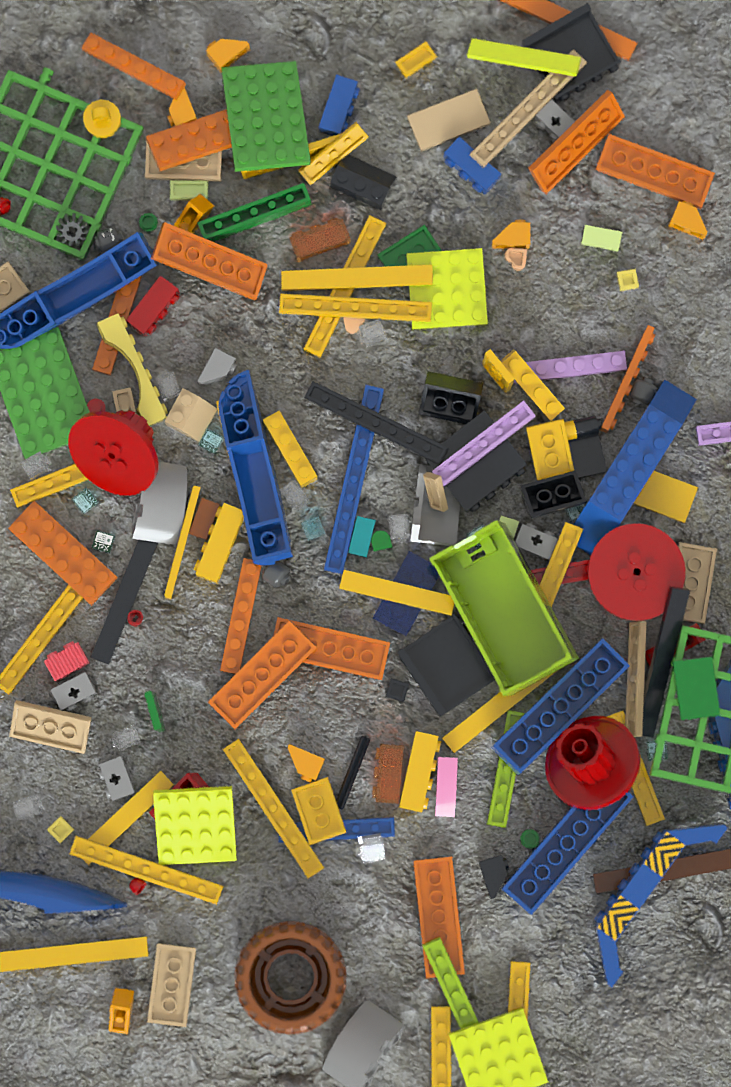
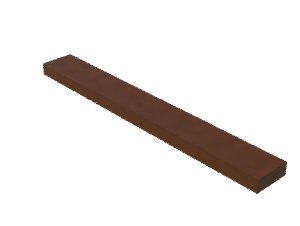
M731 848L676 858L659 882L731 869ZM631 867L592 874L596 894L618 890L619 883L623 879L627 880L631 875L629 873Z

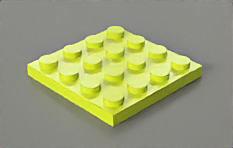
M482 248L406 254L407 266L433 265V285L409 286L410 301L432 302L431 322L411 321L412 330L488 324Z
M232 786L154 790L159 864L237 861Z
M522 1007L448 1033L467 1087H537L548 1083Z

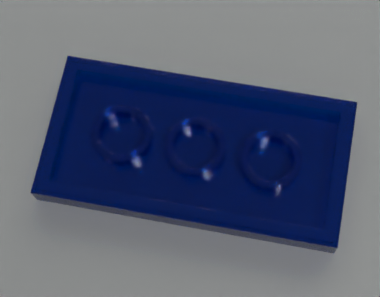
M409 551L393 582L431 591L440 575L432 563ZM382 600L372 619L406 637L421 609Z

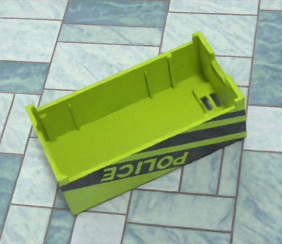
M496 520L478 530L472 536L429 558L495 677L503 696H512L579 659L506 523ZM479 543L482 546L471 554L467 552L468 549ZM483 550L485 551V555L472 561V556Z

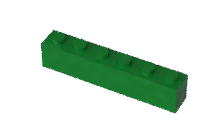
M302 183L197 223L202 238L215 242L311 206V199L305 184Z

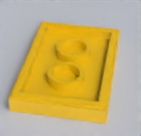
M488 350L484 355L482 366L503 392L506 393L511 389L514 377L492 350Z
M564 419L526 427L537 481L574 471Z
M653 471L633 504L685 523L698 487Z
M328 777L291 790L309 845L347 833Z

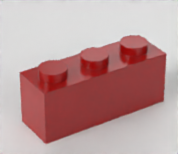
M159 276L126 319L127 324L145 338L148 334L151 335L157 328L156 323L159 319L163 320L168 314L167 309L171 304L174 305L180 298L179 289L162 276Z

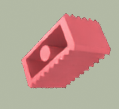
M72 641L64 645V650L57 653V651H54L46 656L47 660L44 663L55 682L90 664L78 642L74 644Z

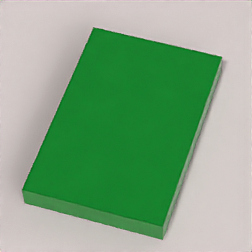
M424 224L377 254V257L384 267L407 266V253L442 250Z
M712 657L673 661L680 720L720 716Z
M153 691L145 692L144 695L154 730L159 733L166 731L156 693Z

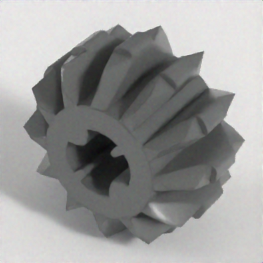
M72 213V218L65 214V220L59 219L61 225H56V230L60 231L57 233V237H63L62 243L69 240V246H72L73 241L79 245V239L85 241L86 237L84 234H88V229L85 228L87 222H82V216L75 219V213ZM70 226H73V229L75 228L74 233H71V230L69 232Z

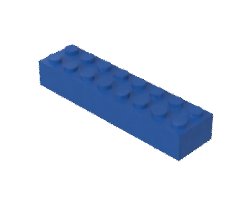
M602 638L491 748L517 775L521 774L630 665Z
M627 792L618 801L599 809L586 810L571 806L501 889L532 915L634 796Z

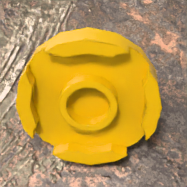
M97 100L89 104L85 109L83 122L90 134L97 138H107L114 135V132L120 127L121 115L114 103L108 100Z

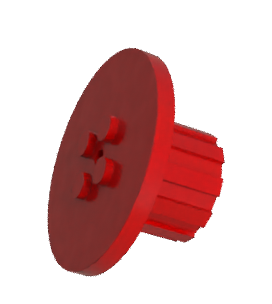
M120 410L115 414L105 411L90 412L80 417L71 428L68 437L71 457L81 473L101 489L117 495H136L141 493V491H145L155 480L158 473V457L152 444L154 441L152 438L154 434L153 429L148 425L147 420L143 416L137 415L136 412L130 410Z
M627 524L608 532L596 544L588 563V581L594 597L609 613L625 620L643 621L663 614L670 586L683 588L685 583V562L679 547L665 532L646 524Z
M605 716L584 717L570 724L550 744L545 760L546 778L553 792L566 804L586 810L603 808L622 798L634 784L640 769V749L633 734L619 721Z

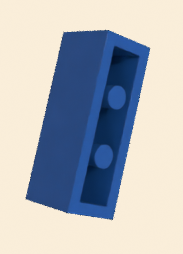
M336 75L319 125L320 133L335 136L343 133L348 128L349 123H346L348 116H352L354 110L352 103L354 99L358 98L360 92L358 81Z
M458 137L444 152V162L450 168L454 167L457 169L459 176L465 181L468 179L477 192H482L486 195L499 181L501 173L490 163L484 168L480 166L470 156L474 149L462 138Z

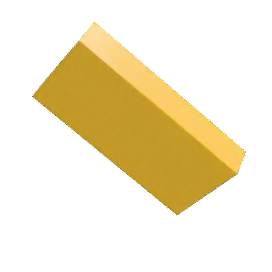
M425 41L397 60L395 64L404 77L408 78L436 59L437 56Z

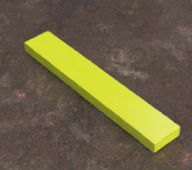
M473 38L467 53V57L471 59L576 77L581 63V57Z

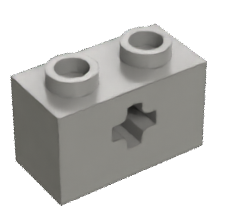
M553 100L549 101L535 116L536 126L542 131L545 130L552 142H555L575 122ZM552 122H553V123H556V122L559 123L558 126H557V125L552 126Z
M527 523L526 525L522 524L515 542L520 551L548 562L558 538L554 537L555 534L544 530L543 533L537 530V526ZM535 537H538V538H539L538 541L541 542V544L538 543V544L535 546V545H533V542H534V541L531 540V539H534Z
M86 672L51 689L60 710H66L67 712L76 709V704L82 701L84 704L95 699L94 695L98 694ZM72 689L80 691L77 694V698L70 696L73 693Z
M123 756L99 764L100 769H98L101 780L105 779L107 787L104 789L108 799L112 798V801H116L136 793ZM114 774L121 777L117 785L115 782H111Z

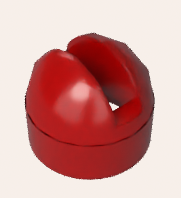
M139 610L130 611L127 617L128 623L134 627L139 626L143 621V614ZM137 615L138 619L133 622L134 617Z
M134 878L129 884L130 890L135 895L140 894L146 886V882L140 878Z

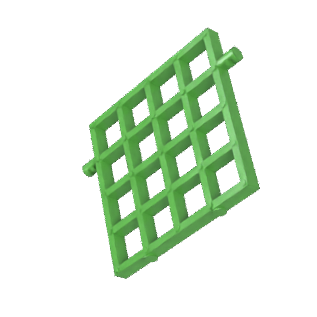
M43 67V73L39 76V82L8 70L0 87V113L22 122V125L12 146L0 141V151L8 154L0 171V193L3 189L25 198L26 201L16 223L0 217V226L85 262L94 242V237L102 228L103 219L126 168L132 162V155L144 128L121 117L120 127L133 132L123 155L99 146L102 138L93 136L91 142L67 132L77 108L85 111L89 103L48 87L47 83H50V77L54 74L51 69ZM13 81L37 91L27 114L3 105ZM45 95L69 105L59 128L35 119ZM31 126L55 136L44 160L20 150ZM63 140L87 150L77 173L53 164ZM95 153L119 163L109 187L85 177ZM16 158L40 167L30 191L6 182ZM49 171L73 181L62 205L38 195ZM81 185L105 195L95 218L70 209ZM34 203L58 212L48 237L24 227ZM72 213H75V219L82 216V222H87V225L91 226L81 250L56 241L57 233L60 232L56 230V225H61L59 219L65 220V214L72 218Z
M681 626L675 657L672 658V662L683 659L688 635L715 641L712 653L715 680L717 678L731 682L730 673L717 671L723 643L731 645V636ZM671 662L672 671L659 732L655 737L656 746L649 775L731 794V745L730 748L702 742L708 717L698 719L694 740L667 734L672 706L679 707L678 699L674 698L676 685L673 663ZM720 709V717L731 719V711ZM665 741L692 747L687 776L659 770ZM701 750L728 756L722 784L695 778Z

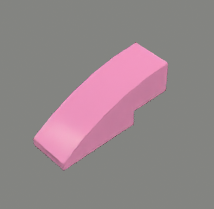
M438 757L435 816L455 817L458 758Z

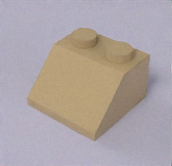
M182 388L165 420V424L200 443L218 409L201 397Z

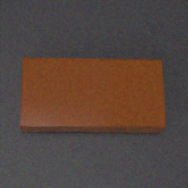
M201 498L189 534L207 541L209 529L214 523L215 514L220 504Z

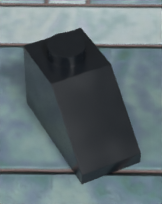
M502 855L478 862L491 900L495 899L507 876L506 870L509 869L507 859L502 858Z

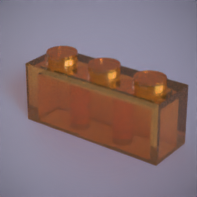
M333 218L327 221L328 224L322 226L317 224L310 227V230L306 232L297 231L293 233L292 237H289V241L297 263L350 244V236L343 218L339 220L338 218Z
M380 744V748H376L375 759H379V765L374 768V779H377V787L373 786L372 798H376V802L399 804L403 745Z

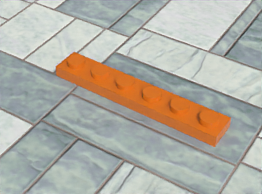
M93 33L89 34L81 47L84 52L177 100L186 85L185 81Z
M142 276L116 291L109 317L119 314L120 318L124 317L126 321L130 316ZM101 339L92 370L111 376L119 351L104 343L103 339Z
M647 325L604 419L601 427L602 430H600L604 433H607L609 429L613 430L617 419H614L617 412L621 413L625 402H622L624 395H629L633 386L630 385L632 378L636 379L640 368L637 366L640 361L644 362L648 353L645 350L647 344L651 345L656 334L653 333L655 328Z
M243 558L220 669L222 672L236 674L241 669L262 565L255 564L251 559Z

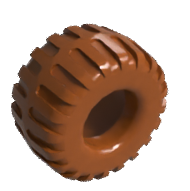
M283 921L266 926L248 940L237 959L234 979L239 1002L254 1022L275 1033L294 1035L314 1030L331 1018L344 997L347 974L345 962L338 946L325 932L304 922ZM287 953L298 954L306 958L314 972V983L310 991L303 997L295 1000L283 999L277 996L270 988L268 982V970L272 962L279 956Z

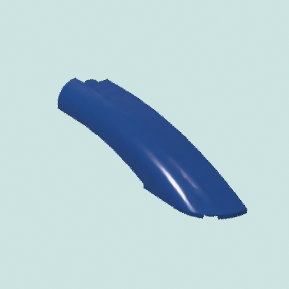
M137 232L89 263L48 286L33 292L0 313V348L12 349L22 346L85 311L158 266L159 262L151 259L154 249H151L143 233Z
M246 370L234 376L228 382L229 384L224 392L222 391L219 399V415L242 507L253 562L257 565H273L278 560L293 557L266 431L249 370Z
M0 871V898L44 909L45 914L127 907L126 902L72 881L26 872Z

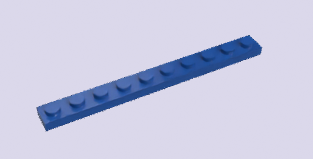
M365 385L361 405L379 413L384 389ZM356 425L324 571L342 575L374 437L373 432L359 425Z

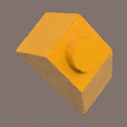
M220 39L217 42H211L207 46L206 54L221 72L222 67H229L250 51V45L247 41Z
M185 87L177 100L173 99L169 107L170 115L167 118L171 127L197 119Z
M199 194L187 203L174 226L194 233L198 228L197 222L207 219L214 205L202 194Z
M679 201L669 227L704 240L707 230L697 208L693 207V204L690 202Z
M521 219L511 222L492 241L491 249H529L530 222Z
M289 744L287 748L298 774H301L300 778L310 783L312 779L316 781L325 759Z
M115 988L110 1007L109 1031L128 1034L134 1000L133 990Z

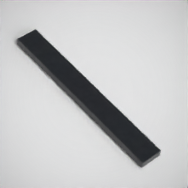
M312 381L304 396V399L438 465L441 464L449 449L447 446Z
M138 540L91 658L108 665L110 664L127 622L128 614L132 610L158 542Z
M670 586L644 689L642 736L654 737L671 670V662L675 654L690 590L686 588Z

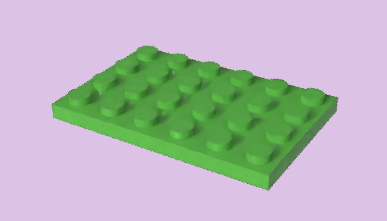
M296 61L222 67L221 72L235 172L310 165L311 161Z
M59 327L47 331L22 346L12 349L0 348V391L25 460L68 445L71 428L80 417L90 412Z

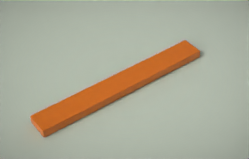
M500 0L549 24L571 13V11L548 0ZM599 25L615 54L629 61L637 42Z

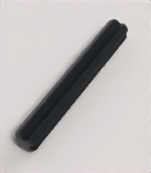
M360 737L336 798L338 808L341 810L345 807L370 743V738Z

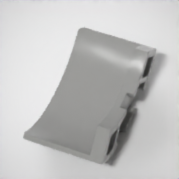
M158 461L159 468L155 480L145 491L139 493L140 501L139 504H136L131 526L132 539L177 545L186 506L187 467L185 465Z
M419 464L415 496L419 500H415L410 541L454 546L457 543L460 503L445 486L444 492L448 510L442 512L430 508L423 474L426 472L433 473V468L429 465Z
M366 1000L337 1037L325 1060L323 1071L346 1087H369L380 1066L377 1062L382 1054L386 1056L399 1041L405 1025L371 1001Z

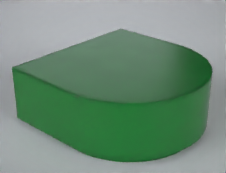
M380 530L372 535L371 543L374 552L392 548L391 539L387 532Z

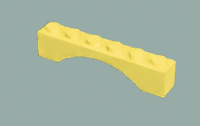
M115 314L97 322L96 326L104 343L119 351L129 361L135 372L139 386L137 414L143 416L149 426L164 421L167 418L166 414H168L167 408L158 399L160 396L159 391L150 382L152 379L151 374L142 365V362H144L143 357L139 351L136 352L133 346L136 343L132 334L128 335L126 331L128 326L124 317L120 318L119 314Z

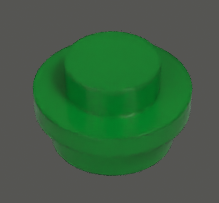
M152 213L143 214L139 219L140 228L145 232L154 231L158 226L157 217Z
M528 829L521 834L520 841L525 848L532 849L539 844L540 836L535 830Z

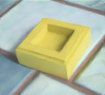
M636 269L616 273L620 291L639 288Z
M60 816L47 831L61 844L74 829Z

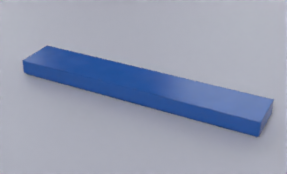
M394 817L343 820L347 833L327 840L395 837ZM295 822L306 841H308L302 822ZM278 834L279 843H284Z

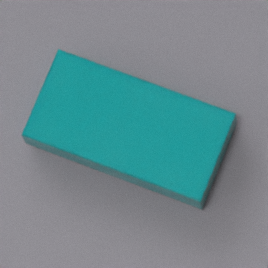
M357 516L348 554L367 558L376 520Z

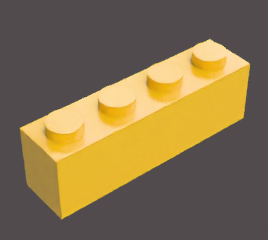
M514 349L500 360L518 385L550 421L565 409Z
M277 411L263 419V424L300 488L316 481L318 478L281 412Z
M223 503L222 507H218L215 514L217 521L215 525H211L208 535H211L208 542H204L201 552L204 554L201 560H197L194 567L196 576L216 584L220 580L244 520L241 509Z
M415 732L399 808L421 813L423 809H427L429 798H426V792L431 790L433 779H430L431 771H435L437 764L434 755L435 752L440 750L441 741H438L439 736Z

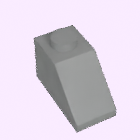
M215 348L197 381L198 385L205 386L227 379L230 374L233 375L237 368L235 364L236 358Z

